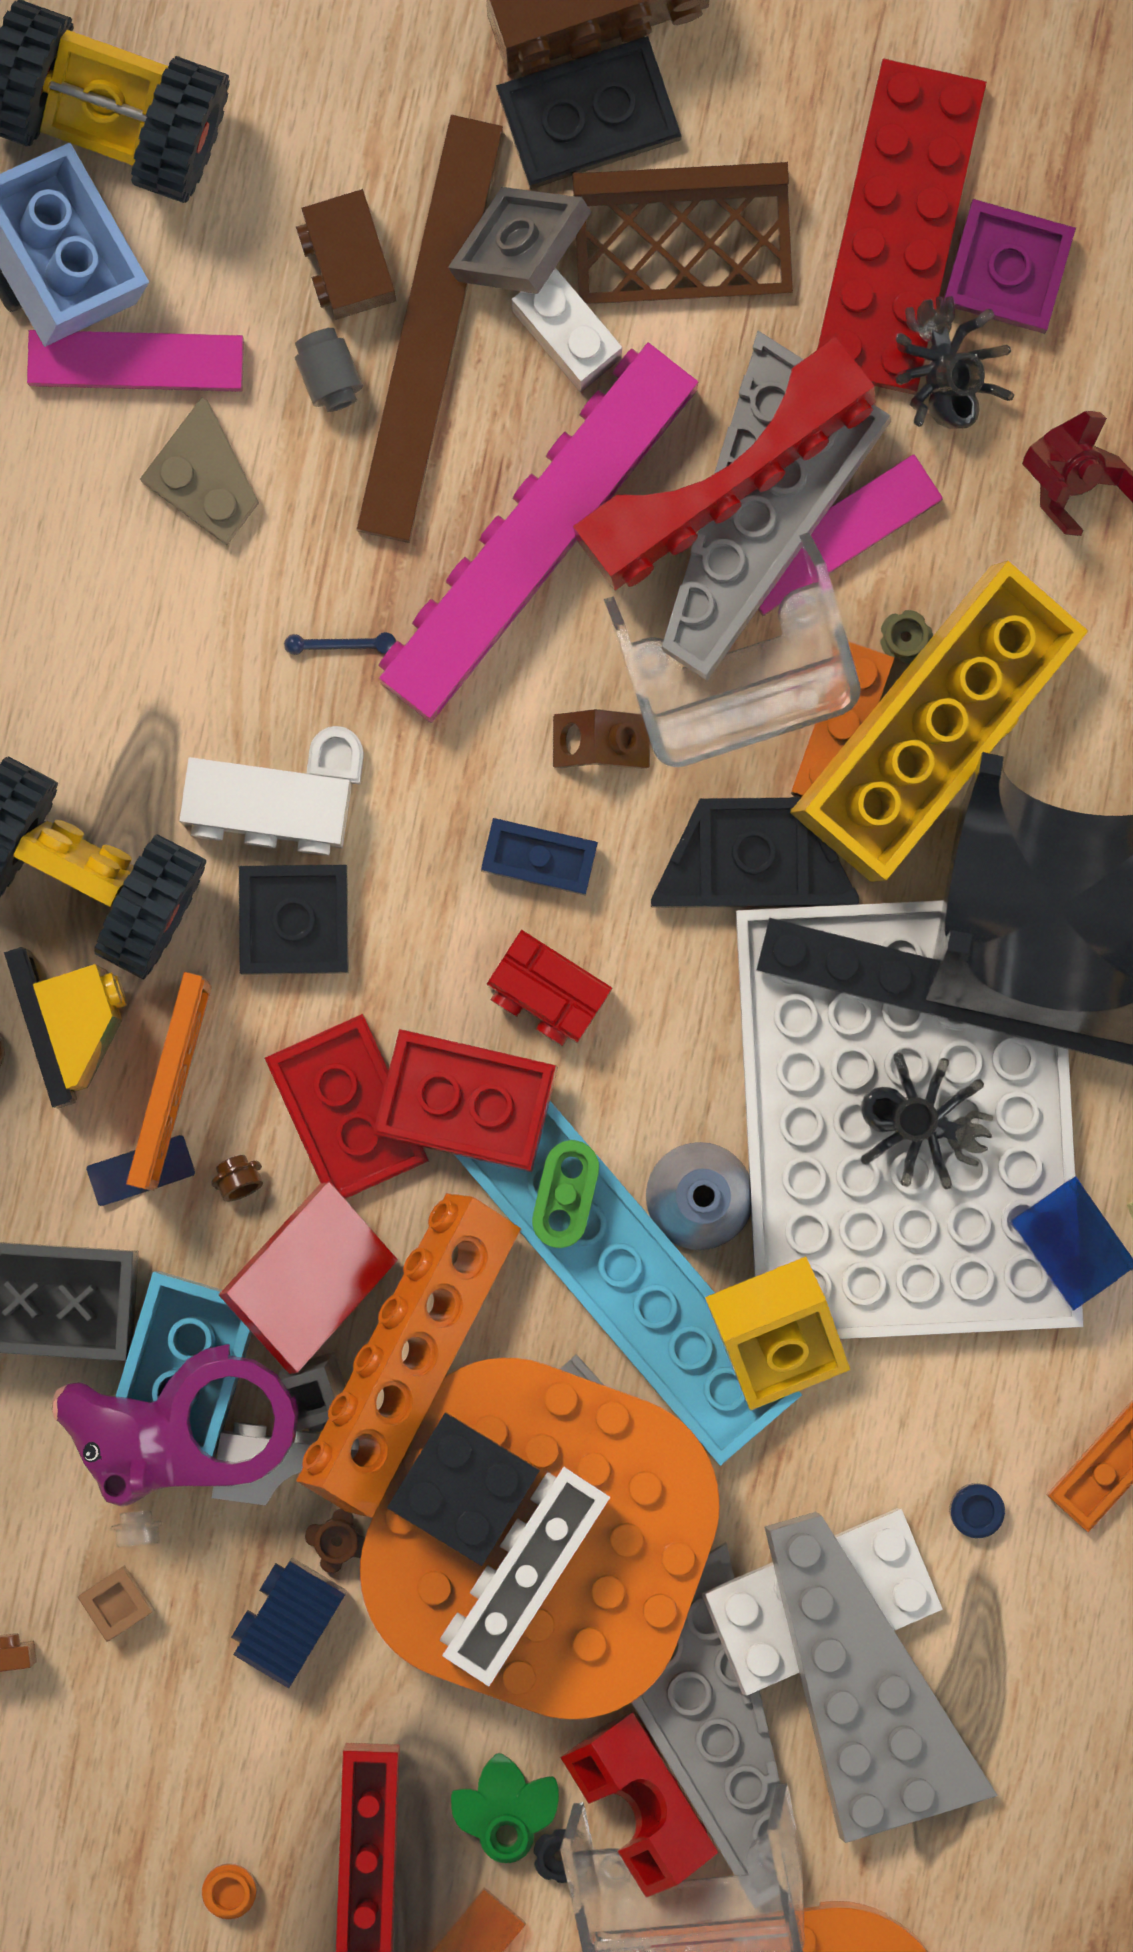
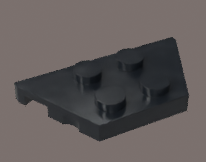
M801 797L700 798L652 895L651 908L859 905V896L839 862L837 853L790 813Z

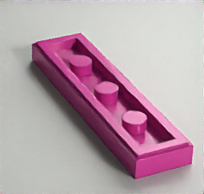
M29 330L27 384L35 387L242 392L243 335L78 331L44 347L36 331Z
M915 454L838 502L827 511L758 610L762 616L773 611L943 500L942 495Z

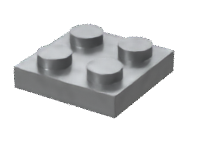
M501 187L448 268L458 282L538 294L571 242L575 239L591 211L582 197Z

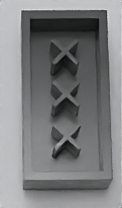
M0 1242V1353L126 1361L134 1332L139 1251Z

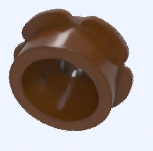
M245 1155L231 1157L216 1167L218 1174L211 1181L212 1187L219 1190L223 1200L227 1202L247 1197L263 1185L258 1172L262 1165L259 1161L248 1162Z

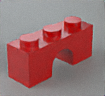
M633 1712L601 1726L560 1757L588 1804L614 1793L624 1798L631 1806L636 1821L635 1833L632 1839L618 1850V1853L646 1898L679 1885L719 1853L709 1838L705 1826L698 1820L679 1789L676 1779L668 1771L652 1745L648 1733L640 1725Z

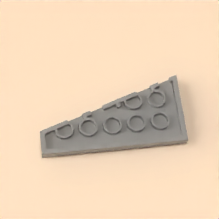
M757 331L753 353L746 375H744L739 399L731 425L728 427L715 473L730 465L755 443L772 421L785 395L792 368L804 360L760 331ZM873 404L871 406L873 408L872 413L859 425L851 429H847L844 425L828 437V445L819 454L806 461L800 457L784 469L786 473L776 485L764 492H760L758 489L754 490L740 500L742 506L729 519L719 524H716L713 520L698 531V538L692 545L688 567L683 583L680 585L662 644L664 653L708 681L891 422V415Z

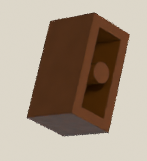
M357 190L302 207L305 224L296 226L304 256L315 255L321 274L311 277L320 307L323 308L331 305L335 320L396 302L395 290L364 190Z

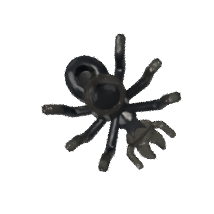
M947 296L945 302L942 297H936V310L931 299L924 300L918 307L916 315L920 325L916 322L913 307L905 309L908 328L917 332L923 340L932 342L931 348L927 349L911 344L912 340L902 333L897 334L895 339L898 343L897 349L900 352L931 361L929 365L900 371L895 378L896 383L902 385L910 382L911 379L926 376L927 383L915 394L910 402V406L917 411L913 421L917 427L923 426L928 407L923 402L929 395V413L937 424L948 429L968 428L976 422L979 415V402L975 395L977 392L991 394L1006 401L1013 400L1014 393L995 384L984 383L985 371L980 361L1009 355L1011 352L1010 346L1002 345L974 350L968 353H957L968 333L983 327L994 317L992 309H986L977 318L961 324L957 328L952 341H950L949 333L952 328L951 323L955 318L953 296Z
M897 1052L893 1055V1060L907 1097H904L894 1088L877 1087L865 1094L860 1107L864 1121L874 1130L880 1132L895 1131V1133L883 1139L874 1148L862 1155L860 1161L862 1164L868 1165L902 1140L912 1141L904 1161V1170L901 1178V1185L908 1187L911 1185L914 1166L923 1140L927 1139L933 1165L941 1185L945 1190L950 1189L952 1182L942 1158L938 1139L942 1137L947 1139V1142L954 1149L957 1160L974 1167L979 1165V1161L963 1155L961 1149L971 1153H982L988 1150V1147L979 1144L975 1138H992V1134L986 1127L978 1123H971V1120L977 1118L992 1121L993 1116L978 1111H971L965 1117L954 1119L951 1122L948 1121L946 1115L962 1101L984 1087V1083L981 1079L975 1080L967 1087L955 1093L936 1110L934 1104L941 1081L948 1069L949 1060L947 1058L939 1060L937 1068L930 1079L926 1098L923 1099L918 1097L903 1054Z

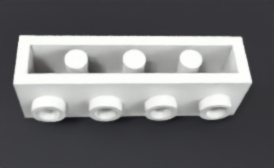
M565 1467L562 1468L557 1477L547 1472L530 1498L531 1501L539 1505L527 1524L517 1519L500 1545L501 1548L508 1551L507 1556L497 1571L487 1565L470 1591V1594L476 1597L478 1601L466 1618L457 1612L439 1641L448 1646L442 1656L487 1686H490L610 1499V1496Z

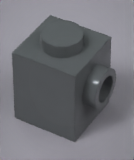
M334 1352L309 1359L298 1373L289 1374L282 1368L278 1374L291 1397L295 1396L299 1412L296 1432L307 1428L310 1433L322 1431L329 1419L328 1410L332 1401L345 1388Z

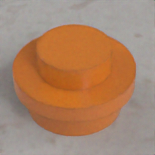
M237 1864L217 1866L209 1872L202 1886V1898L206 1908L213 1915L222 1919H236L243 1916L251 1909L256 1899L257 1888L253 1876L247 1869Z

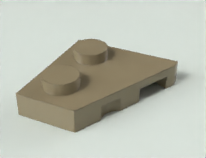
M201 397L140 478L143 484L226 546L259 504L209 402Z

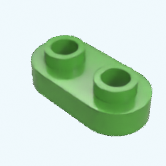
M576 1140L561 1142L552 1148L545 1161L533 1212L532 1225L537 1237L551 1247L564 1248L573 1245L582 1237L587 1225L599 1174V1162L595 1152L583 1142ZM568 1157H576L582 1163V1173L576 1178H568L561 1171L562 1162ZM564 1210L568 1213L570 1224L567 1229L555 1231L550 1227L549 1216L553 1211Z

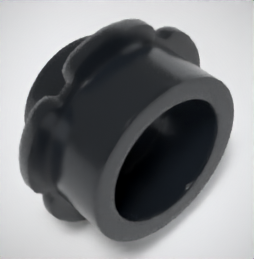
M556 1829L553 1831V1834H543L536 1841L533 1851L537 1859L534 1865L538 1874L544 1879H553L558 1883H567L578 1876L579 1868L583 1867L586 1863L587 1852L584 1844L576 1840L575 1833L567 1829ZM557 1851L564 1852L565 1858L562 1861L555 1859L554 1854Z

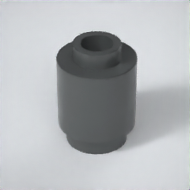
M334 328L315 331L295 342L298 351L295 361L314 407L325 406L327 412H334L346 408L357 401L355 393L363 388V384L345 339L338 338Z

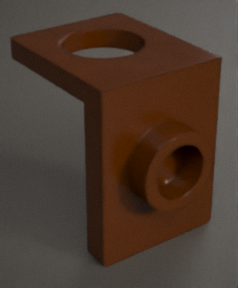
M597 709L554 714L553 767L567 768L585 765H604L636 769L649 768L650 716ZM576 724L580 731L581 740L578 750L574 754H570L566 745V737L570 727Z

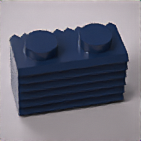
M294 1558L290 1559L285 1568L275 1563L259 1590L268 1596L260 1611L256 1615L247 1610L231 1636L232 1639L240 1643L233 1654L234 1656L287 1688H290L347 1593V1590Z

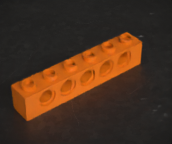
M446 1193L443 1200L431 1211L428 1219L429 1227L418 1248L413 1250L406 1259L403 1268L404 1275L394 1294L382 1305L377 1327L368 1344L364 1345L357 1353L353 1363L354 1371L343 1392L338 1394L332 1401L328 1410L329 1419L318 1440L307 1449L303 1457V1468L296 1481L346 1512L369 1518L373 1517L521 1230L520 1227L472 1196ZM457 1246L458 1259L453 1266L452 1253ZM433 1294V1307L428 1313L427 1301L429 1296ZM408 1341L409 1352L407 1358L403 1361L402 1349ZM383 1389L384 1401L378 1410L376 1401L378 1394ZM358 1438L359 1449L356 1456L352 1459L351 1448L353 1442Z

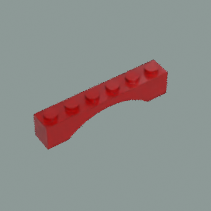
M834 337L792 368L785 395L772 421L755 443L734 462L703 481L674 491L648 495H615L573 526L577 542L614 591L625 583L628 587L640 583L654 570L652 565L654 562L668 552L672 555H677L686 550L698 538L696 532L714 520L716 524H719L729 519L742 506L740 500L756 489L764 492L776 485L786 473L784 469L800 457L806 461L819 454L828 445V437L845 425L847 429H851L863 422L872 413L873 408L871 406L876 403L874 384L839 339Z

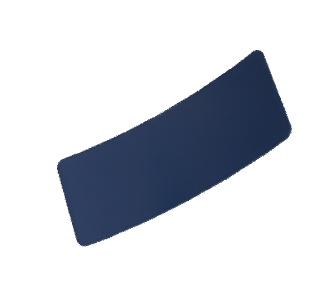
M182 1135L172 1137L170 1140L158 1188L195 1175V1169ZM135 1150L87 1166L86 1170L99 1206L150 1191L126 1184Z

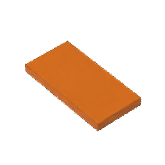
M187 972L183 974L126 1183L128 1185L151 1191L158 1188L212 989L210 983L202 976Z

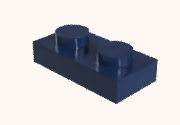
M493 818L481 872L586 896L598 842Z

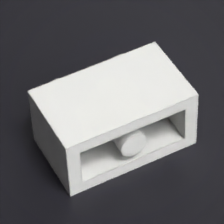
M554 268L538 294L521 291L512 298V312L580 393L622 359V346L556 268Z

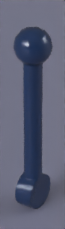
M387 632L379 634L376 638L303 639L298 634H291L286 637L284 648L291 655H298L303 650L377 649L379 653L385 655L394 645L396 639Z

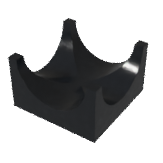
M982 752L960 806L926 1000L1133 1045V815H1092L1044 803L1026 794L1009 780L1003 769L1004 756Z

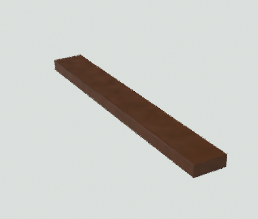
M456 115L450 116L358 520L357 532L410 543L468 288V283L458 282L448 267L485 213L503 133V126Z

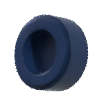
M971 1483L961 1487L953 1495L949 1506V1514L953 1525L962 1534L971 1538H985L994 1534L1002 1525L1005 1507L1001 1496L993 1488L981 1483Z

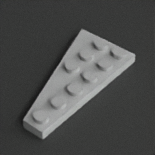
M813 1512L765 1526L839 1838L843 1842L848 1843L998 1796L822 1515Z
M725 1542L710 1551L678 1643L665 1670L656 1682L644 1694L634 1700L632 1704L753 1907L757 1910L801 1883L802 1878L760 1690L747 1696L742 1694L701 1594L734 1579L729 1551Z

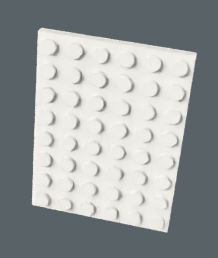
M944 900L736 911L754 1277L806 1256L825 1296L840 1339L1083 1327L1068 1050L756 971L769 918L933 959ZM897 1054H903L911 1081L920 1098H926L930 1079L937 1069L944 1070L945 1075L941 1081L934 1104L935 1111L959 1090L973 1085L976 1089L974 1095L962 1101L946 1115L948 1121L964 1126L955 1131L959 1142L945 1137L938 1139L942 1158L949 1173L947 1179L942 1180L939 1178L934 1168L927 1137L923 1139L916 1158L914 1172L911 1175L904 1173V1161L912 1142L911 1140H902L869 1164H865L861 1159L862 1155L874 1148L880 1141L895 1133V1131L880 1132L874 1130L864 1121L860 1107L865 1094L877 1087H891L898 1090L904 1097H907L893 1057Z

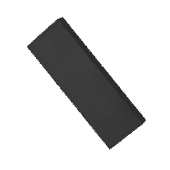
M24 947L6 951L4 955L51 1106L58 1109L76 1103L75 1100H77L74 1090L66 1089L33 987V984L41 981L32 952Z

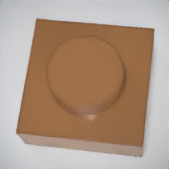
M125 1565L78 1596L79 1601L106 1642L154 1611Z

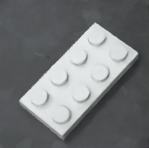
M896 1508L834 1535L894 1631L943 1610L902 1509ZM773 1562L701 1593L743 1695H750L799 1673Z

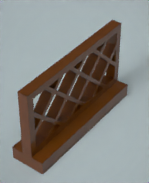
M788 162L573 173V196L582 197L588 207L608 206L624 220L604 244L586 229V221L576 235L579 296L586 304L793 293ZM777 197L778 220L763 236L740 213L754 198ZM746 198L736 210L724 200ZM715 200L731 215L711 238H708L687 218L700 201ZM692 201L683 213L670 203ZM649 203H661L677 217L676 221L657 242L633 221ZM639 204L629 216L617 206ZM734 220L738 221L758 240L756 245L739 264L715 244V241ZM681 222L705 243L685 267L661 246ZM628 225L652 246L632 270L608 249ZM777 229L779 234V250L768 241ZM587 239L599 249L589 261ZM763 245L780 260L781 283L759 284L742 269ZM709 248L733 268L719 286L706 287L689 272ZM656 251L680 271L666 289H651L636 275ZM602 254H605L627 276L612 292L590 293L588 270ZM737 274L749 283L745 285H728ZM684 276L696 286L674 288ZM631 279L643 289L621 291Z

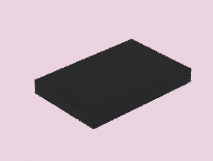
M648 36L496 85V90L530 190L571 177L573 173H583L681 141L682 136Z

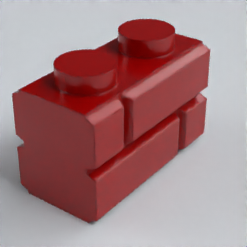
M522 929L487 982V986L495 991L490 999L492 1002L518 1017L522 1009L541 1020L536 1030L561 1046L565 1044L568 1038L578 1044L613 989Z

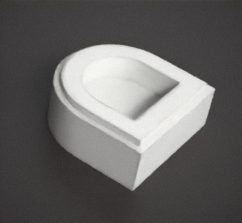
M332 726L320 731L310 745L306 774L347 779L352 784H360L364 752L359 738L351 730L340 726Z

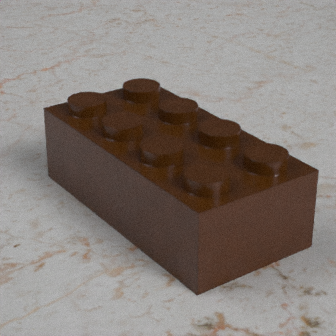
M486 0L487 17L507 75L520 71L521 76H526L549 68L551 66L550 60L568 54L571 55L572 59L594 54L601 50V43L621 37L622 42L643 38L652 32L651 26L669 20L672 21L673 25L691 22L702 16V9L709 7V0Z

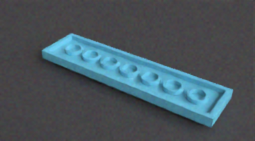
M551 1101L549 1102L532 1172L455 1155L509 1220L521 1228V1234L680 1420L692 1431L720 1466L802 1396L798 1391L750 1411L705 1297L715 1292L598 1156L599 1174L587 1225L582 1237L573 1245L564 1248L548 1246L537 1237L533 1229L532 1217L545 1161L549 1152L557 1144L568 1140H576L587 1144ZM568 1157L562 1162L561 1171L564 1176L576 1178L582 1173L583 1166L578 1158ZM555 1210L550 1214L549 1225L553 1230L563 1231L568 1228L570 1217L567 1212Z

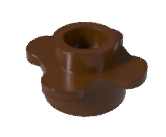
M343 1509L335 1510L332 1518L321 1525H310L305 1532L307 1544L315 1547L317 1554L321 1558L320 1566L328 1573L338 1572L341 1569L342 1563L352 1557L361 1558L365 1537L360 1536L355 1529L353 1514ZM340 1536L342 1544L339 1546L333 1545L332 1538Z

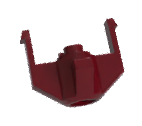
M1084 411L1051 429L1029 447L1022 462L1023 466L1040 483L1041 509L1065 535L1081 536L1084 531L1064 509L1070 495H1082L1092 490L1097 484L1117 486L1133 503V471L1119 456L1094 446L1107 419L1101 412Z

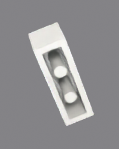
M189 757L179 822L184 826L192 827L191 836L223 840L225 831L245 834L244 843L248 845L276 848L277 839L298 842L297 851L329 856L330 847L343 848L352 784L347 779Z

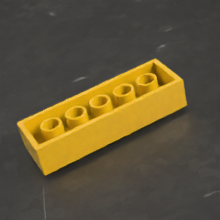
M1007 560L991 565L792 808L790 813L870 882L886 881L975 772L982 752L990 753L1087 634L1088 630L1010 561Z

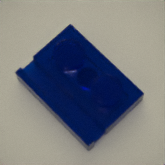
M1076 1176L1071 1177L1061 1186L1052 1190L1009 1220L1071 1311L1076 1310L1127 1272L1133 1270L1132 1256Z

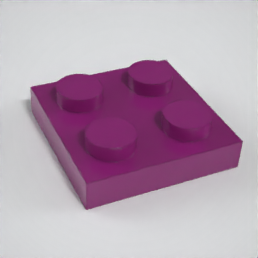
M973 199L942 305L1045 334L1049 326L1076 228Z

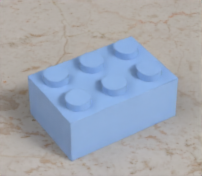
M67 143L0 173V269L44 347L137 304L149 284V280L71 143Z

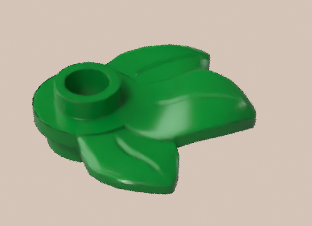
M496 1753L482 1769L478 1790L457 1789L452 1791V1815L462 1831L480 1838L482 1849L491 1859L500 1863H514L528 1854L533 1845L534 1833L544 1829L553 1821L558 1807L559 1788L556 1778L553 1776L542 1777L526 1783L519 1767L506 1755ZM510 1825L515 1828L518 1836L513 1843L502 1844L499 1842L496 1832L501 1826Z

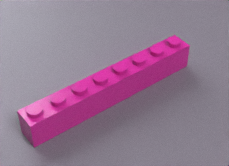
M649 342L639 353L633 348L626 353L612 373L619 379L606 395L598 390L589 399L579 414L585 420L573 436L564 432L557 439L546 455V458L551 461L550 465L539 478L531 473L512 497L518 505L506 520L499 515L494 518L479 538V541L485 545L472 562L464 557L456 565L445 581L451 586L450 590L439 603L430 599L412 622V625L418 630L405 646L399 641L395 642L380 661L378 666L384 670L379 677L380 683L428 722L432 723L577 542L573 526L614 496L697 392L699 382Z

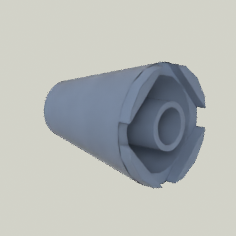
M704 1142L679 1146L664 1155L650 1174L646 1188V1204L650 1218L668 1239L678 1246L692 1250H708L726 1244L739 1234L751 1214V1190L748 1171L733 1153L721 1146ZM706 1185L714 1192V1200L707 1207H700L693 1200V1192L698 1186Z

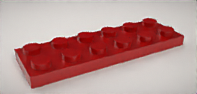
M884 58L881 62L817 350L834 337H837L874 386L915 395L918 392L921 377L902 382L898 380L897 374L903 370L923 366L925 359L900 352L897 349V345L903 337H908L912 340L911 344L924 348L928 347L987 81Z

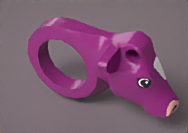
M230 1344L205 1349L187 1359L168 1381L160 1396L154 1402L106 1396L96 1392L87 1384L78 1382L67 1384L56 1390L51 1407L54 1419L72 1437L84 1465L98 1483L105 1501L120 1507L131 1505L151 1492L166 1487L234 1486L252 1483L270 1474L283 1462L295 1442L299 1415L295 1396L291 1397L280 1377L254 1359L230 1356ZM228 1376L244 1378L259 1386L271 1401L275 1417L273 1434L266 1447L253 1458L238 1462L217 1460L204 1452L193 1438L189 1422L191 1405L200 1389L212 1380Z

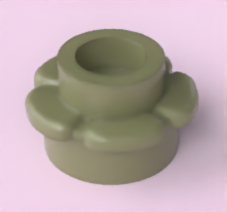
M905 610L900 615L896 613L891 614L885 619L881 626L883 638L880 644L885 654L900 658V661L903 663H912L933 637L931 627L926 625L925 618L916 611ZM903 632L910 633L911 640L904 642L901 639V634Z

